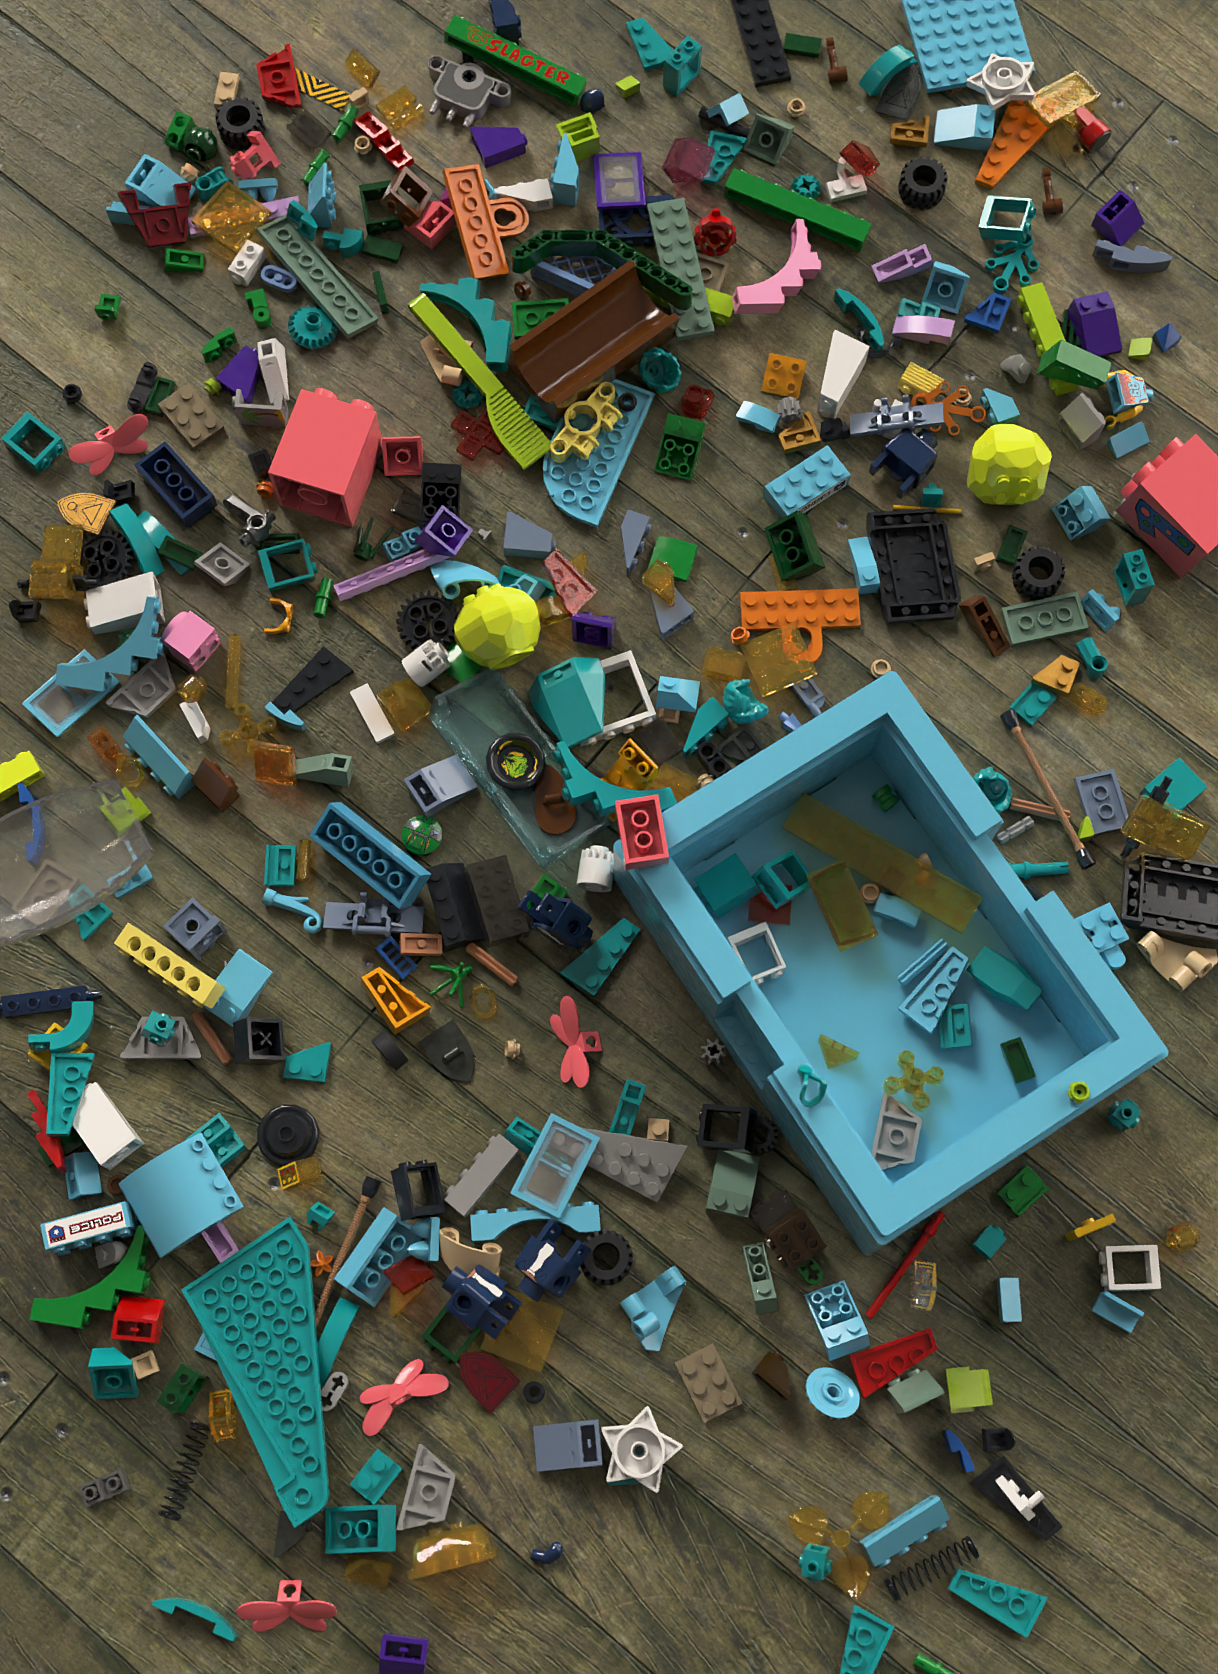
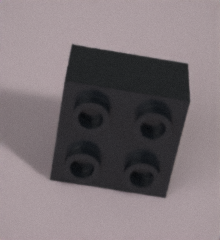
M246 1017L233 1023L236 1064L274 1065L285 1061L282 1019Z

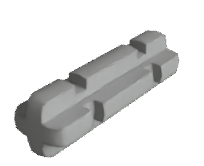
M1027 816L1022 821L1008 827L1005 831L1003 830L998 833V841L1001 844L1009 841V838L1013 839L1026 829L1028 830L1033 827L1034 821L1030 816Z

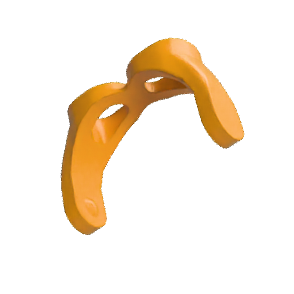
M270 598V603L280 604L286 608L287 618L277 628H265L264 633L279 634L289 632L293 604H288L281 599Z

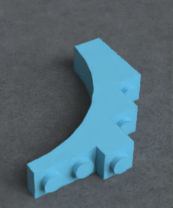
M147 596L144 612L136 629L128 640L114 652L93 662L57 664L55 685L103 692L108 690L112 683V676L109 673L132 675L134 671H137L138 659H134V656L151 659L160 658V655H163L164 643H162L161 637H154L159 628V622H156L157 614L161 610V602H158L159 597Z

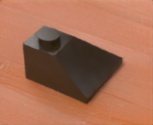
M768 1351L752 1370V1373L785 1401L789 1400L791 1391L787 1366L783 1363L785 1358L777 1351L773 1353Z

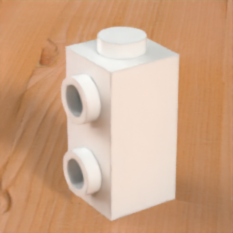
M249 240L245 242L228 268L230 278L234 283L242 284L246 287L249 285L266 259L264 248Z

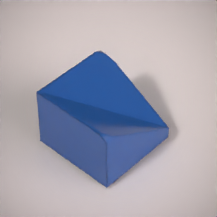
M1168 323L1157 330L1152 338L1164 353L1179 343L1181 335L1171 323Z

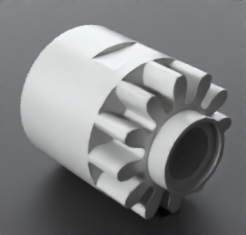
M430 639L402 660V665L411 679L420 687H424L450 667V662L447 659L449 654L442 644L433 643Z
M598 845L582 850L577 887L594 892L611 891L613 882L612 852L607 847Z

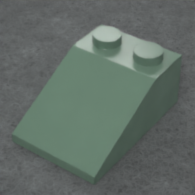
M718 1150L705 1210L747 1220L760 1157Z
M919 1368L907 1373L909 1377L901 1381L900 1378L889 1382V1387L885 1389L896 1414L905 1413L944 1394L941 1386L928 1371L923 1370L920 1372Z

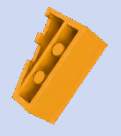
M378 967L361 977V986L394 1035L430 1013V1005L424 1003L413 992L400 985V982L382 968Z

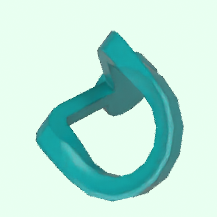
M800 1065L797 1072L804 1077V1082L799 1099L804 1106L812 1107L823 1099L827 1089V1082L812 1074L813 1070L811 1067ZM808 1077L820 1083L817 1097L810 1101L804 1099Z

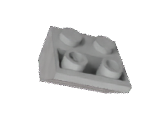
M1083 393L1059 414L1056 421L1078 451L1097 441L1106 424L1103 415L1097 412L1092 401Z

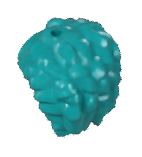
M657 347L643 353L638 362V370L643 376V381L648 386L654 388L658 394L674 391L678 387L682 373L679 370L680 364L677 362V357Z
M749 679L730 681L724 690V708L728 711L730 719L735 723H751L769 713L768 706L764 703L760 704L759 700L755 699L750 686H748L750 683Z
M993 767L981 769L973 776L974 781L998 814L1009 807L1012 798V788L1009 786V781L1002 774L994 772Z

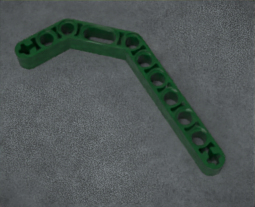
M543 230L514 248L511 252V269L517 274L529 271L550 256H597L616 269L632 259L636 264L637 276L643 287L679 310H688L692 307L693 288L689 284L604 230Z

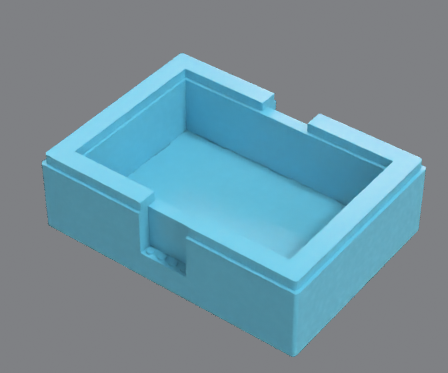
M894 671L881 676L662 812L669 854L668 864L625 870L620 839L614 843L613 879L865 1256H870L1137 1078L1168 1055V1049L1056 893L1051 891L1038 901H1035L992 840L1004 821L899 675ZM888 784L891 787V792L897 795L900 801L884 813L880 808V803L871 796L881 787ZM793 849L817 881L805 893L778 909H775L758 886L761 891L760 893L718 919L715 912L710 914L705 906V903L708 902L705 896L700 898L696 892L695 887L698 885L694 879L734 853L738 855L752 877L760 867ZM927 852L933 868L928 869L931 872L932 881L927 888L919 889V886L914 884L918 873L921 871L916 859L920 858L919 853L924 854ZM782 864L772 868L789 892L799 887ZM889 865L907 876L894 897L922 908L917 924L913 928L895 919L890 921L874 913L873 910L876 902L867 904L859 896V891L864 884L873 883L878 886L879 880ZM766 922L784 960L786 969L782 976L776 979L769 977L764 980L763 984L758 986L752 977L777 967L764 937L761 936L737 946L743 963L728 943L727 938ZM940 939H943L948 944V949L906 986H902L898 982L897 977ZM952 946L969 958L966 969L982 948L986 946L1020 964L1043 991L1027 1011L994 998L965 969L948 1005L969 1004L973 1047L941 1049L939 1023L931 1036L899 1011L901 1004ZM1021 1037L1036 1077L1015 1084L1000 1044ZM800 1065L811 1067L813 1070L812 1074L827 1082V1089L823 1099L812 1107L804 1106L799 1099L804 1082V1077L797 1072ZM808 1077L804 1097L806 1101L817 1097L820 1087L819 1082ZM1075 1081L1084 1082L1088 1085L1090 1097L1084 1100L1083 1103H1075L1068 1096L1069 1086ZM886 1091L895 1100L906 1106L910 1112L921 1118L922 1124L914 1162L882 1170L872 1156L871 1151L883 1092Z

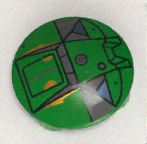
M425 815L411 818L402 830L403 844L409 851L415 854L430 855L438 848L442 840V829L439 823L432 817L426 818Z

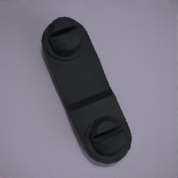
M151 362L143 364L135 387L131 392L127 402V407L131 412L138 413L142 411L150 395L158 373L157 367Z

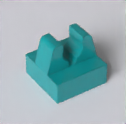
M928 483V488H923L921 507L940 508L943 489L937 488L936 483Z
M317 1201L306 1214L308 1216L307 1224L310 1225L313 1221L319 1223L317 1230L320 1231L332 1220L336 1212Z

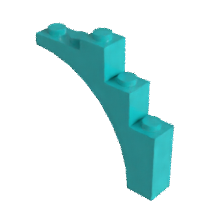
M471 277L459 278L458 285L452 283H421V294L424 293L431 301L455 308L474 322L485 341L486 364L489 370L508 372L509 345H511L513 332L511 323L502 319L495 321L496 306L494 300L487 298L479 299L480 285L478 279Z
M565 741L556 744L553 756L556 763H559L562 768L561 775L565 782L561 789L563 799L568 801L569 806L591 800L593 809L598 811L601 817L615 812V801L658 795L661 813L677 804L670 787L638 791L609 784L585 769L572 755Z

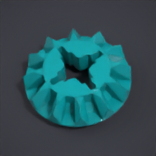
M808 173L806 175L800 174L797 178H794L791 184V191H796L807 198L816 199L821 191L820 181ZM803 183H806V185L809 186V191L805 187L802 188Z
M463 379L461 384L453 389V399L462 408H473L482 401V393L470 380ZM470 388L472 394H469L468 397L465 399L464 392H466L467 389Z

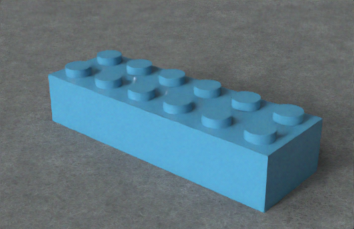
M342 802L329 803L309 837L399 909L412 906L431 876L430 872Z

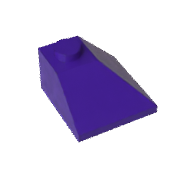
M442 505L414 541L431 554L454 557L473 529Z

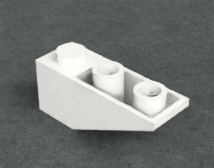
M537 179L533 182L517 183L516 185L501 186L494 189L497 193V199H516L529 211L536 212L553 208V198L548 179Z
M275 338L257 342L259 363L270 403L274 404L275 392H283L285 400H289L285 347Z

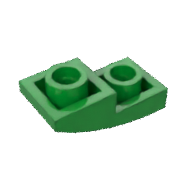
M232 327L217 334L204 346L201 353L205 363L218 360L223 356L221 349L231 347L237 342Z

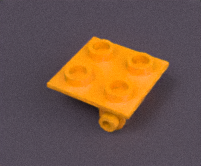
M769 353L761 391L798 399L807 361Z

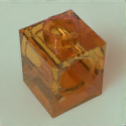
M103 725L87 736L89 742L104 761L112 759L121 750ZM103 742H109L107 747L101 748Z

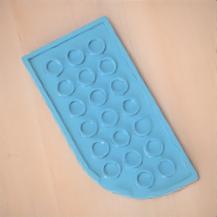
M617 379L611 382L615 388V401L612 406L617 408L623 417L613 425L611 432L601 428V432L596 438L599 442V447L594 448L589 455V459L583 460L572 453L565 462L557 463L553 461L550 450L545 454L543 462L545 487L554 504L572 519L598 528L655 397L653 392ZM603 393L602 395L608 396V395H610V394H609V393ZM631 393L636 397L637 406L633 411L624 412L618 407V398L622 394ZM627 401L624 404L630 405L631 403ZM582 413L576 415L569 422L572 428H577L579 431L591 430L593 424L597 423L594 418L592 419L588 414ZM564 416L559 421L551 443L565 427ZM557 449V450H556V452H558V453H561V452L564 451V450H562V449Z

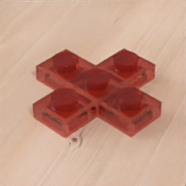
M487 406L478 418L460 410L451 423L452 429L465 436L456 448L457 453L471 461H474L483 447L499 456L505 449L490 425Z

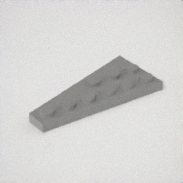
M582 1128L600 1137L587 1165L657 1203L687 1148V1145H677L642 1137ZM556 1129L549 1145L577 1159L584 1143Z

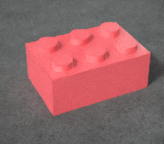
M652 795L615 801V812L625 870L668 864L669 854L659 796Z

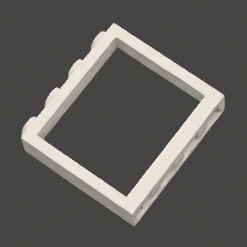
M631 650L601 660V664L605 674L630 666L647 711L604 726L602 733L580 743L581 747L590 744L593 746L599 740H610L616 734L622 732L624 734L630 733L636 727H647L648 724L656 721V712Z

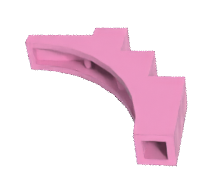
M796 219L791 228L792 245L787 264L776 275L763 282L736 288L732 296L735 314L778 313L785 303V296H797L803 287V279H815L821 270V261L818 260L817 252H811V245L807 240L808 230L805 227L804 219Z

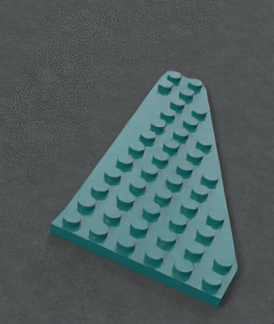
M288 1217L181 1289L200 1323L274 1485L279 1501L294 1528H297L325 1508L329 1499V1482L310 1247L292 1217Z

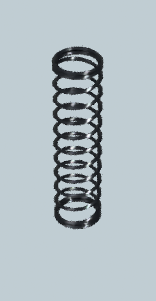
M192 1420L189 1423L191 1426H188V1428L205 1437L188 1434L185 1437L203 1446L186 1443L182 1445L200 1455L179 1452V1454L197 1464L176 1461L177 1464L193 1472L173 1470V1472L191 1481L170 1478V1481L188 1490L167 1487L168 1490L185 1499L163 1496L182 1508L161 1504L162 1508L171 1512L158 1511V1515L175 1521H180L182 1516L172 1509L183 1510L185 1508L184 1505L175 1500H188L185 1495L178 1491H191L188 1486L180 1482L193 1483L194 1480L185 1474H197L196 1470L187 1465H200L197 1460L189 1456H203L200 1451L192 1447L206 1448L204 1443L194 1438L207 1440L209 1436L198 1430L212 1431L213 1429L211 1426Z
M969 1536L962 1538L963 1548L958 1542H954L955 1552L950 1546H947V1555L942 1550H939L940 1561L935 1555L931 1554L932 1565L927 1559L923 1558L925 1570L919 1563H915L917 1574L911 1567H908L909 1578L903 1571H900L901 1582L895 1575H892L893 1584L889 1578L885 1579V1584L894 1601L901 1600L894 1578L900 1584L905 1594L909 1595L902 1574L916 1592L909 1569L916 1576L921 1586L924 1587L917 1565L924 1572L929 1582L932 1583L925 1561L932 1568L937 1578L940 1579L933 1557L937 1560L945 1574L948 1575L941 1553L955 1571L956 1569L948 1548L955 1555L961 1566H963V1563L958 1554L956 1544L963 1551L968 1561L971 1562L964 1540L975 1559L979 1558L978 1550Z

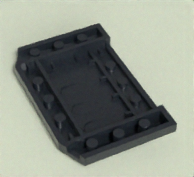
M934 508L868 512L866 529L880 580L878 595L885 623L900 624L952 620L956 615L955 612L961 596L947 525L936 515V510Z
M1150 852L1140 853L1139 856L1132 858L1130 856L1126 857L1123 865L1120 922L1131 929L1153 931L1159 934L1218 944V864Z

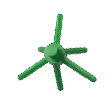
M431 962V970L450 972L451 978L430 992V996H433L454 981L455 983L449 992V996H452L458 987L459 1007L462 1008V980L466 979L467 974L473 971L471 965L464 967V963L461 962L458 967L449 968Z

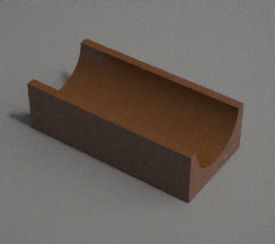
M631 259L509 345L507 365L555 423L565 416L569 406L579 401H586L601 383H611L636 365L643 353L648 352V350L654 347L660 348L675 336L679 317L675 312L672 315L663 313L650 300L638 279L636 264Z

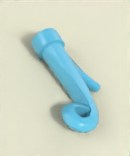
M267 888L262 904L270 907L275 906L308 917L304 921V929L309 933H317L322 929L323 920L315 910L301 904L302 902H307L309 900L308 897L285 896ZM310 922H316L315 926L309 925Z

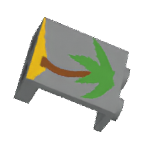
M241 389L236 390V396L232 398V407L235 408V415L239 418L240 424L274 427L287 426L289 410L283 392H275L274 406L245 404Z

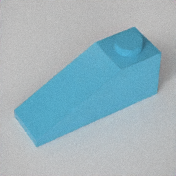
M868 538L848 539L859 595L878 592L880 586L878 569Z

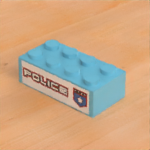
M827 445L764 487L763 497L780 519L795 511L804 514L847 486L851 474Z
M124 1201L43 1223L40 1226L45 1250L53 1252V1254L58 1253V1256L71 1253V1249L79 1248V1250L91 1248L92 1243L100 1242V1244L112 1242L114 1237L128 1238L134 1236L138 1222L130 1204Z

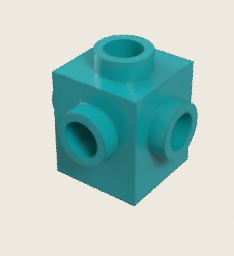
M152 1010L141 1032V1036L148 1038V1041L155 1045H164L167 1039L171 1041L176 1029L172 1028L175 1020H172L165 1013L159 1014Z
M1125 1098L1120 1102L1116 1100L1109 1108L1111 1113L1107 1119L1118 1130L1125 1131L1129 1127L1133 1129L1140 1121L1138 1116L1141 1111L1132 1100H1126Z
M808 1543L799 1558V1568H802L801 1576L807 1577L810 1581L819 1582L827 1574H830L832 1568V1560H829L830 1547Z

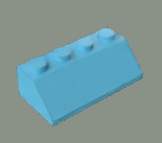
M136 715L123 736L127 742L124 746L131 754L137 753L139 756L137 760L144 768L148 766L152 770L150 773L157 782L161 780L165 784L163 788L170 796L174 794L178 799L194 787L191 781L193 776L145 722Z
M384 1207L334 1280L375 1308L411 1254L407 1251V1248L421 1241L422 1237L412 1230L411 1225L401 1221L399 1216Z
M931 1495L858 1543L872 1566L882 1568L891 1562L890 1557L896 1553L900 1556L910 1550L908 1546L913 1542L919 1544L928 1538L927 1533L932 1530L938 1532L946 1527L947 1524L945 1522L950 1518L940 1497Z

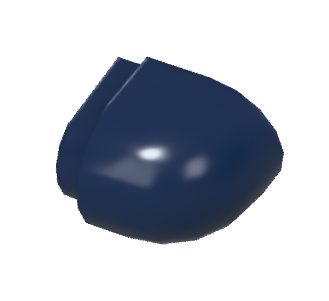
M600 88L590 89L581 97L580 108L585 113H594L605 106L604 96Z

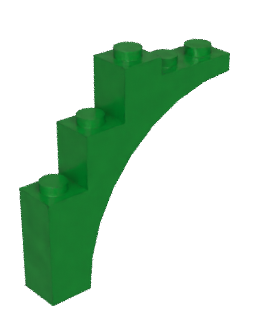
M137 1227L133 1242L125 1257L114 1271L100 1283L68 1297L54 1299L34 1298L29 1320L85 1329L91 1320L90 1308L115 1312L121 1299L120 1290L145 1294L146 1290L150 1288L151 1277H149L150 1273L142 1271V1267L146 1266L148 1256L145 1252L147 1245L149 1246L151 1241L143 1227Z

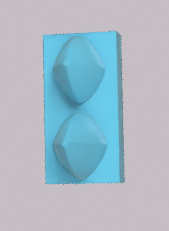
M276 178L238 181V188L241 191L244 202L247 206L255 204L258 190H260L266 202L272 201L275 197L276 189H278V181Z
M1092 589L1081 600L1083 609L1105 632L1119 619L1120 608L1109 607L1105 603V595L1096 593Z
M141 861L109 879L108 883L119 900L154 880V877L146 863Z
M430 1217L418 1221L412 1226V1230L418 1236L425 1238V1241H419L407 1248V1251L412 1256L425 1260V1262L433 1263L438 1261L440 1217Z

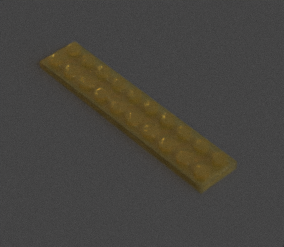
M806 793L802 794L782 826V829L877 885L886 887L894 895L960 934L963 933L983 900L982 896Z

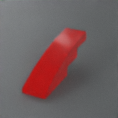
M369 111L354 120V124L361 133L370 140L373 147L397 171L401 170L404 166L409 168L415 163L413 157L402 149L401 143L390 134L389 129Z
M32 1090L27 1095L38 1110L31 1116L42 1130L35 1137L59 1171L64 1174L66 1173V1165L60 1137L46 1135L48 1109L37 1092Z

